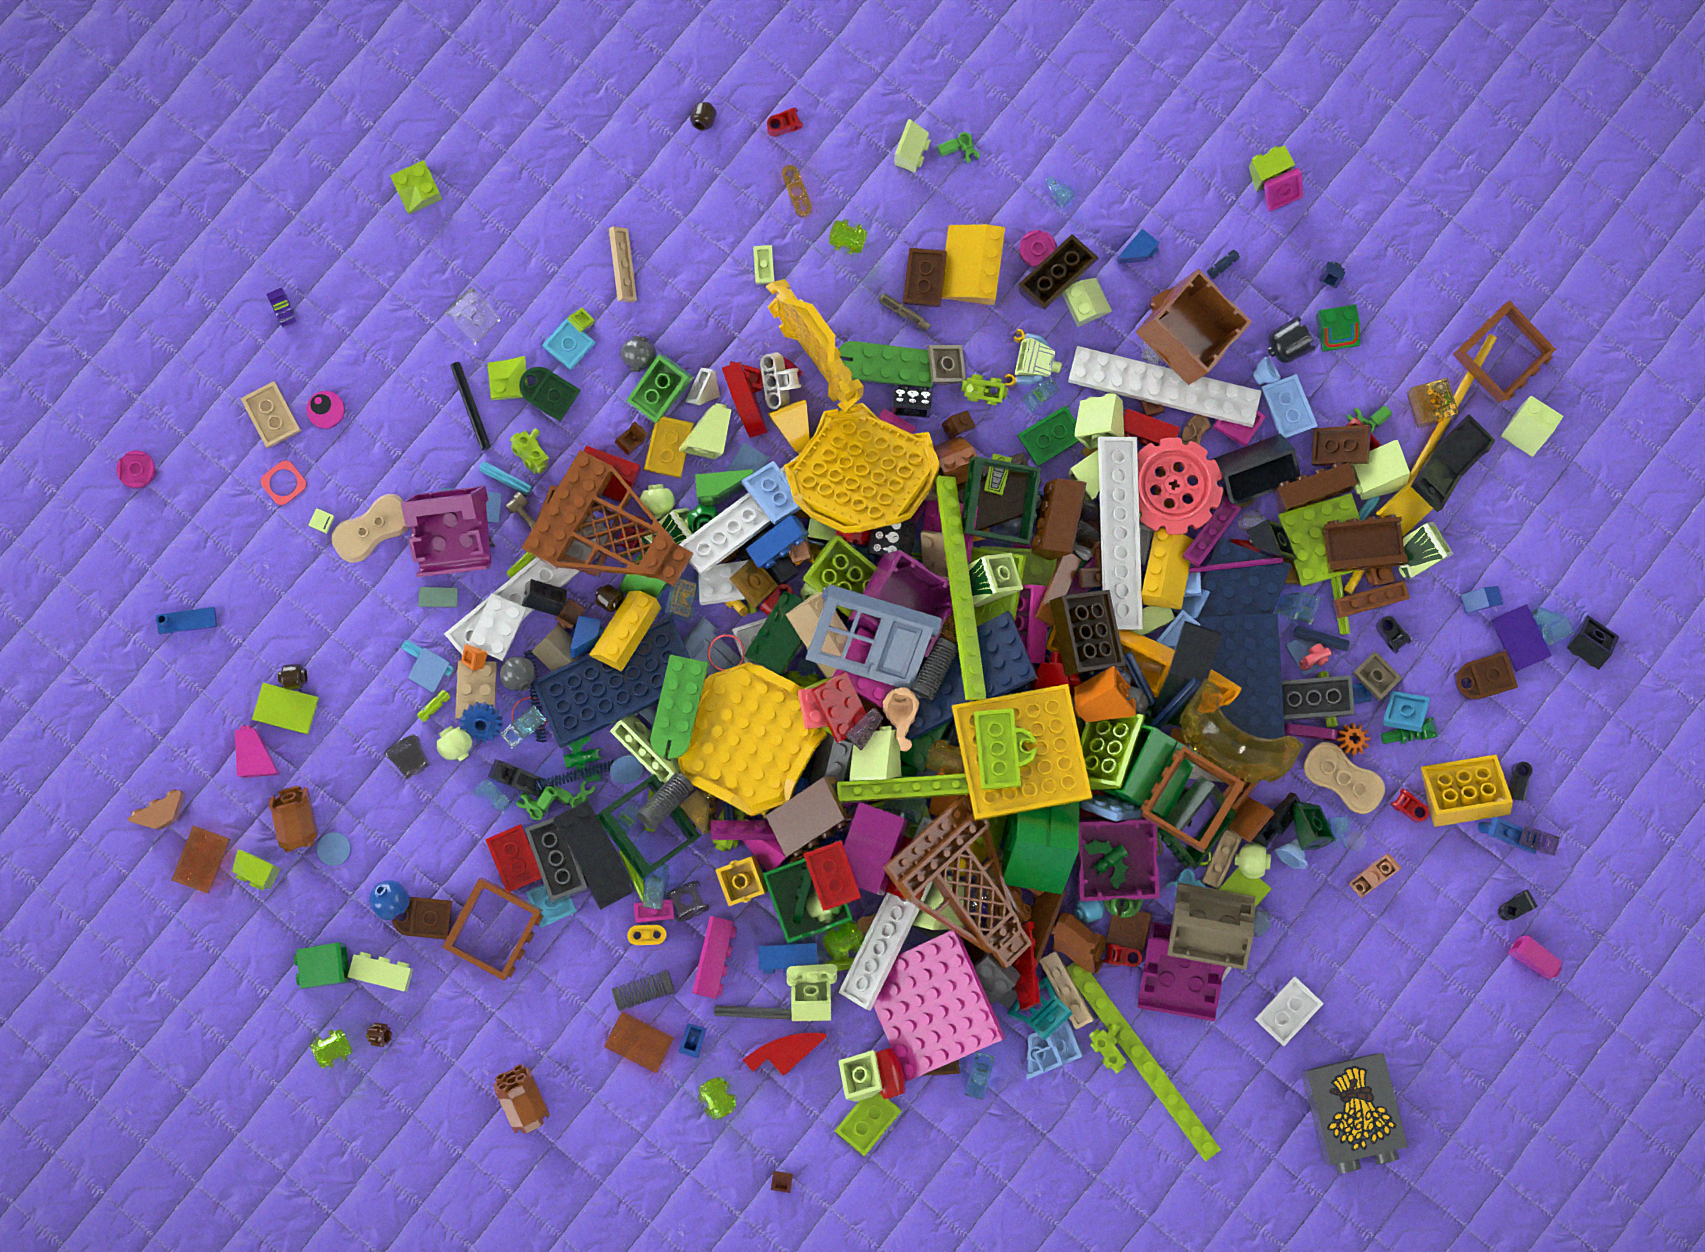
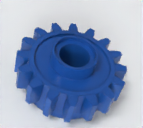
M476 702L473 706L469 704L468 710H463V716L460 718V729H465L472 740L473 738L476 739V743H479L480 740L487 743L488 738L493 741L495 735L499 736L503 717L498 716L499 709L495 710L493 704L488 705L486 702L479 704Z

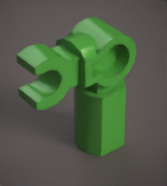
M962 132L956 140L953 138L937 145L940 157L959 150L960 147L966 153L965 160L968 164L971 162L969 155H975L977 160L980 158L979 152L973 149L972 136L968 132Z
M1385 405L1369 418L1370 421L1361 416L1362 413L1358 408L1354 409L1357 418L1363 425L1371 427V434H1373L1375 427L1378 428L1392 416V412ZM1349 414L1346 417L1349 422L1353 419Z
M583 781L580 787L581 792L573 797L572 793L555 785L554 789L558 793L555 800L565 805L569 804L573 808L589 800L588 796L595 792V786H592L591 790L587 791L584 789L587 783Z
M548 786L538 801H533L528 793L523 792L520 797L524 801L519 799L516 805L519 808H525L531 818L538 821L546 815L547 809L558 793L554 788Z

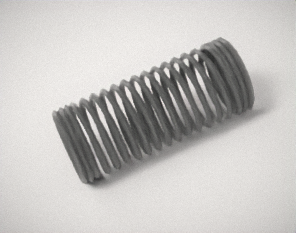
M939 637L911 689L918 695L933 700L934 693H937L936 690H938L937 687H940L939 684H942V678H945L944 675L948 672L947 669H950L949 666L953 663L952 660H955L954 657L959 652L958 646Z
M675 772L664 786L637 812L639 820L646 827L655 830L670 815V812L694 790L689 779L683 774Z
M668 970L660 972L663 986L658 973L656 975L659 985L655 974H653L656 987L651 975L652 986L648 976L646 977L649 988L643 977L646 990L640 978L643 992L639 981L636 980L640 994L635 981H633L637 996L632 982H630L633 996L629 984H626L630 998L625 984H623L626 997L620 985L623 999L619 987L612 988V994L618 1011H622L624 1008L627 1010V1007H634V1005L637 1006V1003L638 1005L644 1002L647 1003V1000L650 1002L654 998L657 1000V997L660 998V995L664 997V995L667 996V993L668 995L675 993Z

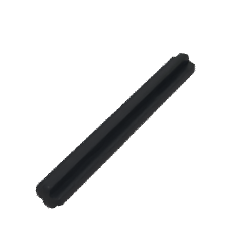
M460 362L452 363L451 369L480 449L482 451L487 450L491 446Z

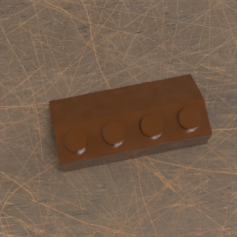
M1339 462L1332 465V469L1326 470L1322 468L1315 471V475L1308 477L1305 474L1296 478L1297 481L1295 482L1285 481L1280 483L1275 491L1279 514L1319 503L1352 491L1358 483L1350 463L1344 464Z
M1059 478L1046 482L1043 489V500L1040 504L1039 519L1036 522V533L1032 541L1031 553L1049 561L1072 554L1086 482Z
M1064 890L1062 895L1050 892H1043L1041 895L1033 893L1032 895L1035 898L1033 904H1029L1032 918L1028 919L1026 923L1029 921L1034 922L1032 938L1035 939L1036 947H1033L1034 958L1037 959V965L1040 962L1066 894Z

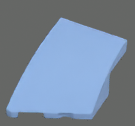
M1066 1020L1045 1041L1037 1033L1028 1036V1072L1026 1077L1027 1079L1033 1078L1084 1056L1069 1020Z

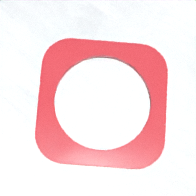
M284 460L262 476L261 485L275 503L285 505L305 489L306 481L291 462ZM278 470H290L297 478L296 489L290 495H276L270 488V479Z

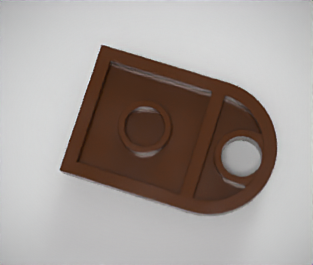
M1506 651L1468 662L1459 668L1455 676V685L1458 692L1470 700H1479L1518 688ZM1463 678L1470 680V688L1462 687L1461 680Z
M410 897L409 906L405 911L407 913L406 919L398 921L397 917L394 916L395 919L392 920V924L399 933L406 936L446 940L450 930L453 901Z

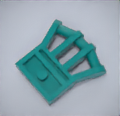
M1048 976L1039 981V990L1047 987L1050 999L1046 1001L1040 995V1003L1043 1006L1039 1010H1036L1034 1007L1029 1008L1028 1010L1033 1014L1030 1018L1019 1014L1020 1005L1017 998L1012 1009L1007 1013L1008 1017L1028 1024L1044 1041L1073 1014L1055 995Z

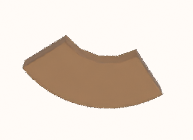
M1195 414L1188 421L1181 435L1182 444L1188 445L1190 441H1193L1200 445L1202 435L1211 428L1207 416Z

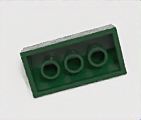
M784 591L744 656L753 664L762 666L782 676L803 642L785 614L804 600Z

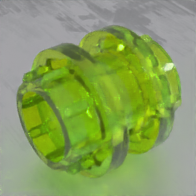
M845 218L842 221H834L828 238L829 244L834 245L833 249L839 251L841 247L847 248L848 255H853L854 252L861 253L867 237V231L862 228V224L856 223L854 227L849 226V220Z
M854 922L839 926V931L837 932L830 929L826 931V936L823 937V945L826 951L836 961L848 959V952L850 950L858 953L864 941L862 932Z
M330 1029L328 1031L329 1037L321 1040L317 1036L314 1038L315 1042L310 1044V1049L319 1067L325 1068L328 1066L332 1068L334 1067V1060L341 1057L344 1062L348 1059L347 1056L352 1053V1048L341 1029L336 1031Z
M721 1077L708 1080L698 1090L699 1095L697 1098L699 1102H706L708 1105L704 1109L705 1114L711 1116L714 1120L721 1119L736 1109L735 1102L737 1098L735 1094L728 1095L727 1090L730 1088L728 1081H723Z

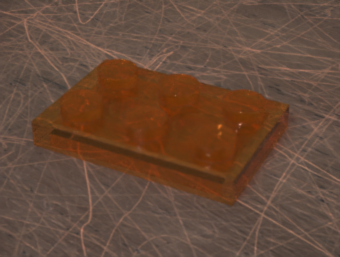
M193 825L171 880L209 894L231 839Z
M621 1012L604 1047L657 1073L674 1037Z

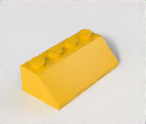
M1159 528L1157 532H1154L1141 593L1143 605L1182 609L1191 565L1189 561L1183 558V555L1194 539L1184 534L1169 535L1164 528Z
M629 591L589 655L619 671H623L661 610L657 599L642 591Z

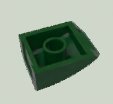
M1294 802L1295 833L1302 851H1315L1336 840L1320 805L1308 802Z

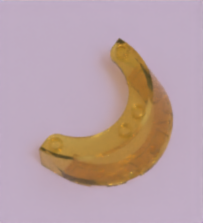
M1205 679L1180 717L1181 734L1185 743H1189L1193 747V751L1200 754L1199 756L1231 775L1243 778L1244 782L1259 783L1260 781L1267 780L1269 783L1284 776L1294 765L1304 744L1293 736L1264 739L1252 736L1238 729L1224 716L1219 707V689L1214 683Z

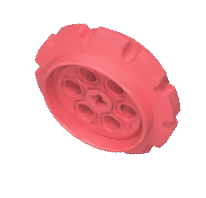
M1164 438L1160 440V446H1154L1153 443H1150L1137 453L1139 513L1141 514L1139 522L1154 532H1157L1159 528H1164L1169 535H1183L1187 533L1189 526L1197 530L1211 519L1210 509H1217L1222 498L1223 488L1217 485V482L1222 479V475L1217 462L1214 459L1207 460L1206 455L1208 451L1199 444L1190 441L1188 445H1184L1181 438ZM1179 464L1183 467V471L1176 472L1173 466ZM1155 470H1163L1165 476H1156ZM1194 478L1197 484L1191 486L1188 484L1187 479ZM1172 483H1175V487H1176L1175 490H1172V489H1171L1172 486H1170V485H1171ZM1156 487L1159 489L1160 494L1153 495L1150 489ZM1182 497H1191L1192 503H1184ZM1167 500L1171 501L1174 507L1168 509L1164 506V502Z

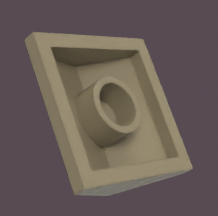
M962 345L927 346L932 383L949 385L963 383V380L967 381Z
M558 624L531 651L551 672L578 660L580 657L571 658L570 648L573 638Z
M1376 651L1352 673L1379 701L1402 679Z

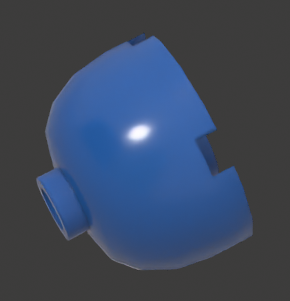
M385 880L378 883L372 889L369 897L370 907L380 919L393 920L395 919L394 916L399 913L402 915L409 906L410 896L399 882Z

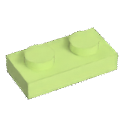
M772 245L753 246L756 285L774 282Z

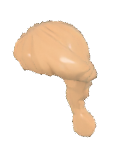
M905 687L891 690L883 701V711L887 719L896 727V739L899 742L900 750L904 752L912 747L911 741L906 739L905 736L909 731L910 725L914 722L919 708V701L915 694Z

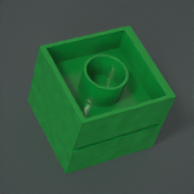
M1142 725L1122 788L1097 790L1109 797L1118 798L1122 803H1132L1134 807L1141 809L1145 800L1148 799L1150 801L1153 793L1151 791L1155 784H1160L1164 777L1161 775L1166 766L1171 767L1173 764L1172 757L1177 749L1181 751L1183 746L1188 747L1155 727ZM1185 758L1183 759L1151 811L1152 814L1165 819L1175 808L1195 764Z
M1079 801L1008 815L1003 836L1002 875L1005 885L1027 889L1034 888V890L1062 895L1079 849Z
M805 858L763 873L788 945L849 924L853 920L846 903L842 905L840 914L834 917L833 922L820 924L818 920H813L808 915L806 906L801 924L793 922L798 901L795 898L798 886H802L803 880L800 879L802 868L807 867ZM813 881L811 884L809 895L816 891Z

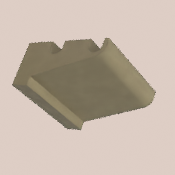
M1178 882L1167 955L1246 970L1254 935L1253 922L1256 897Z

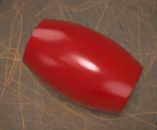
M888 1048L875 1052L882 1084V1090L879 1094L884 1100L905 1094L904 1072L893 1049Z

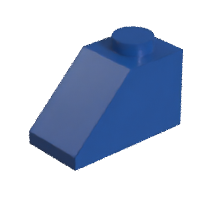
M1142 228L1118 256L1117 262L1119 264L1146 262L1149 257L1153 259L1159 251L1158 246L1160 242Z
M578 616L570 648L571 658H576L594 648L604 632V627H601V619Z

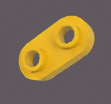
M636 925L631 927L627 933V938L633 945H659L667 937L666 930L660 925ZM656 931H659L661 934L658 939H655L653 936ZM636 932L641 933L640 939L634 938Z

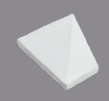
M700 369L687 396V403L701 405L720 397L714 370Z

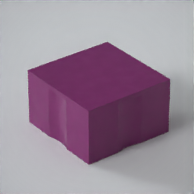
M901 550L883 555L862 593L866 596L942 619L940 630L936 637L931 635L923 658L928 657L940 635L945 620L953 611L949 581L942 576L930 572L923 564ZM852 611L848 619L850 622L853 623L857 611ZM861 612L857 626L875 636L881 618Z
M860 802L844 848L857 886L885 896L890 877L883 869V866L900 852L911 822L905 818Z
M1142 815L1138 818L1122 821H1113L1105 817H1079V849L1076 856L1077 895L1080 901H1101L1114 898H1160L1159 870L1156 862L1158 848L1157 825L1145 819ZM1096 839L1102 843L1108 840L1111 848H1115L1118 844L1124 847L1129 855L1122 859V863L1128 866L1124 873L1126 881L1122 882L1118 889L1110 882L1115 867H1109L1106 872L1096 876L1098 871L1095 868L1091 869V867L1098 860L1103 859L1105 854L1096 853L1090 855L1085 849L1084 844H1090Z

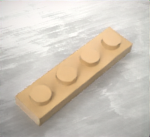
M613 226L609 228L617 298L621 302L633 303L637 301L628 228Z
M1054 951L1041 958L1040 963L1059 999L1073 1013L1069 1018L1075 1029L1092 1022L1094 1019L1059 953Z

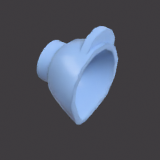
M1266 356L1261 359L1257 369L1252 372L1260 385L1264 382L1273 383L1280 380L1276 367Z
M1297 839L1275 849L1279 859L1289 867L1306 869L1308 866L1304 860L1305 850H1301Z

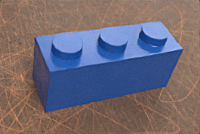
M790 515L746 548L758 568L768 569L776 563L775 560L780 556L782 558L788 555L793 546H799L806 541L805 537L809 533L796 515Z
M817 943L758 946L759 970H763V974H773L777 969H783V973H787V969L791 966L818 965Z

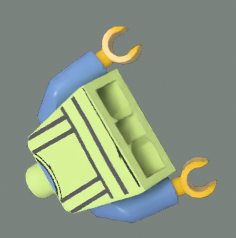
M1016 330V334L1022 335L1020 338L1013 337L1016 343H1021L1014 374L1017 375V378L1007 374L1005 378H1012L1013 381L1005 383L1007 387H1012L1015 383L1017 385H1032L1043 381L1045 377H1049L1051 371L1059 373L1061 362L1054 360L1055 350L1050 348L1046 340L1042 336L1030 333L1024 334L1023 330Z

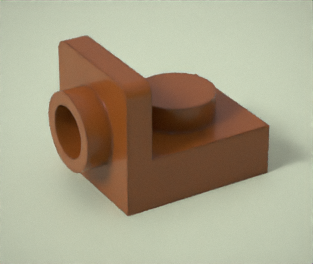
M1391 567L1367 569L1365 573L1367 583L1371 584V588L1395 582Z

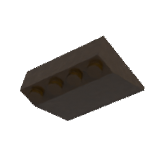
M1023 452L1010 456L1012 458L1011 463L1029 466ZM983 466L975 530L981 531L1022 516L1028 474L1009 471L1003 495L1001 496L984 491L989 467ZM967 481L957 484L958 498L961 504L964 503ZM1040 494L1038 503H1036L1035 511L1040 510V504L1042 502Z
M1110 590L1062 595L1049 600L1065 677L1106 670L1112 666H1115V668L1125 666Z

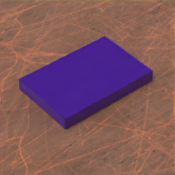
M1527 604L1491 620L1516 672L1552 656Z

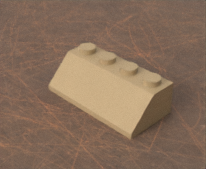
M822 592L813 594L785 614L807 649H809L824 607V599L821 598ZM835 611L830 626L848 631ZM828 630L821 651L841 657L848 636ZM817 663L826 678L831 677L836 668Z

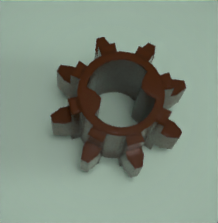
M383 1023L370 1025L366 1035L368 1042L371 1043L370 1045L377 1047L388 1045L392 1036L391 1028L388 1027V1024Z

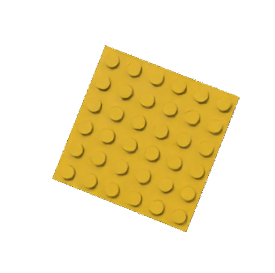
M1068 684L952 705L975 821L1092 799ZM1014 708L1015 727L1029 731L1036 739L1035 744L1025 742L1021 747L1024 751H1031L1033 748L1037 749L1036 755L1031 763L1020 767L1021 787L981 790L974 712Z

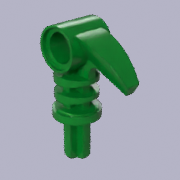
M1434 717L1425 719L1422 732L1397 728V730L1381 733L1383 744L1400 741L1401 744H1406L1407 739L1410 742L1413 741V738L1419 740L1421 737V740L1438 737Z

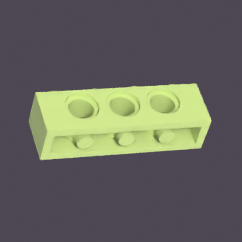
M634 715L618 721L610 730L653 775L657 776L660 782L663 781L665 784L675 772H681L677 758L671 760L668 758V748L666 749V758L654 751L651 746L652 732Z

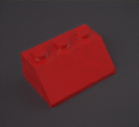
M589 446L585 447L584 452L613 466L633 491L641 471L639 464ZM613 475L602 495L621 502L627 490L617 477Z

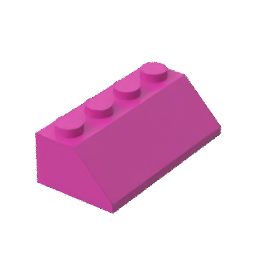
M1022 584L1023 590L1020 591L1015 624L1031 662L1045 663L1047 625L1034 617L1047 586Z
M714 916L709 917L692 991L693 994L717 999L718 995H722L724 984L720 983L722 976L726 977L728 969L725 961L726 957L731 956L733 947L729 945L730 939L735 938L737 930L733 921Z

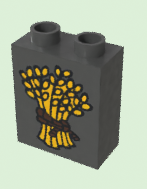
M1384 1053L1370 1054L1301 1071L1324 1164L1336 1165L1338 1174L1361 1169L1359 1159L1373 1155L1376 1165L1399 1160L1397 1150L1406 1148L1408 1145Z

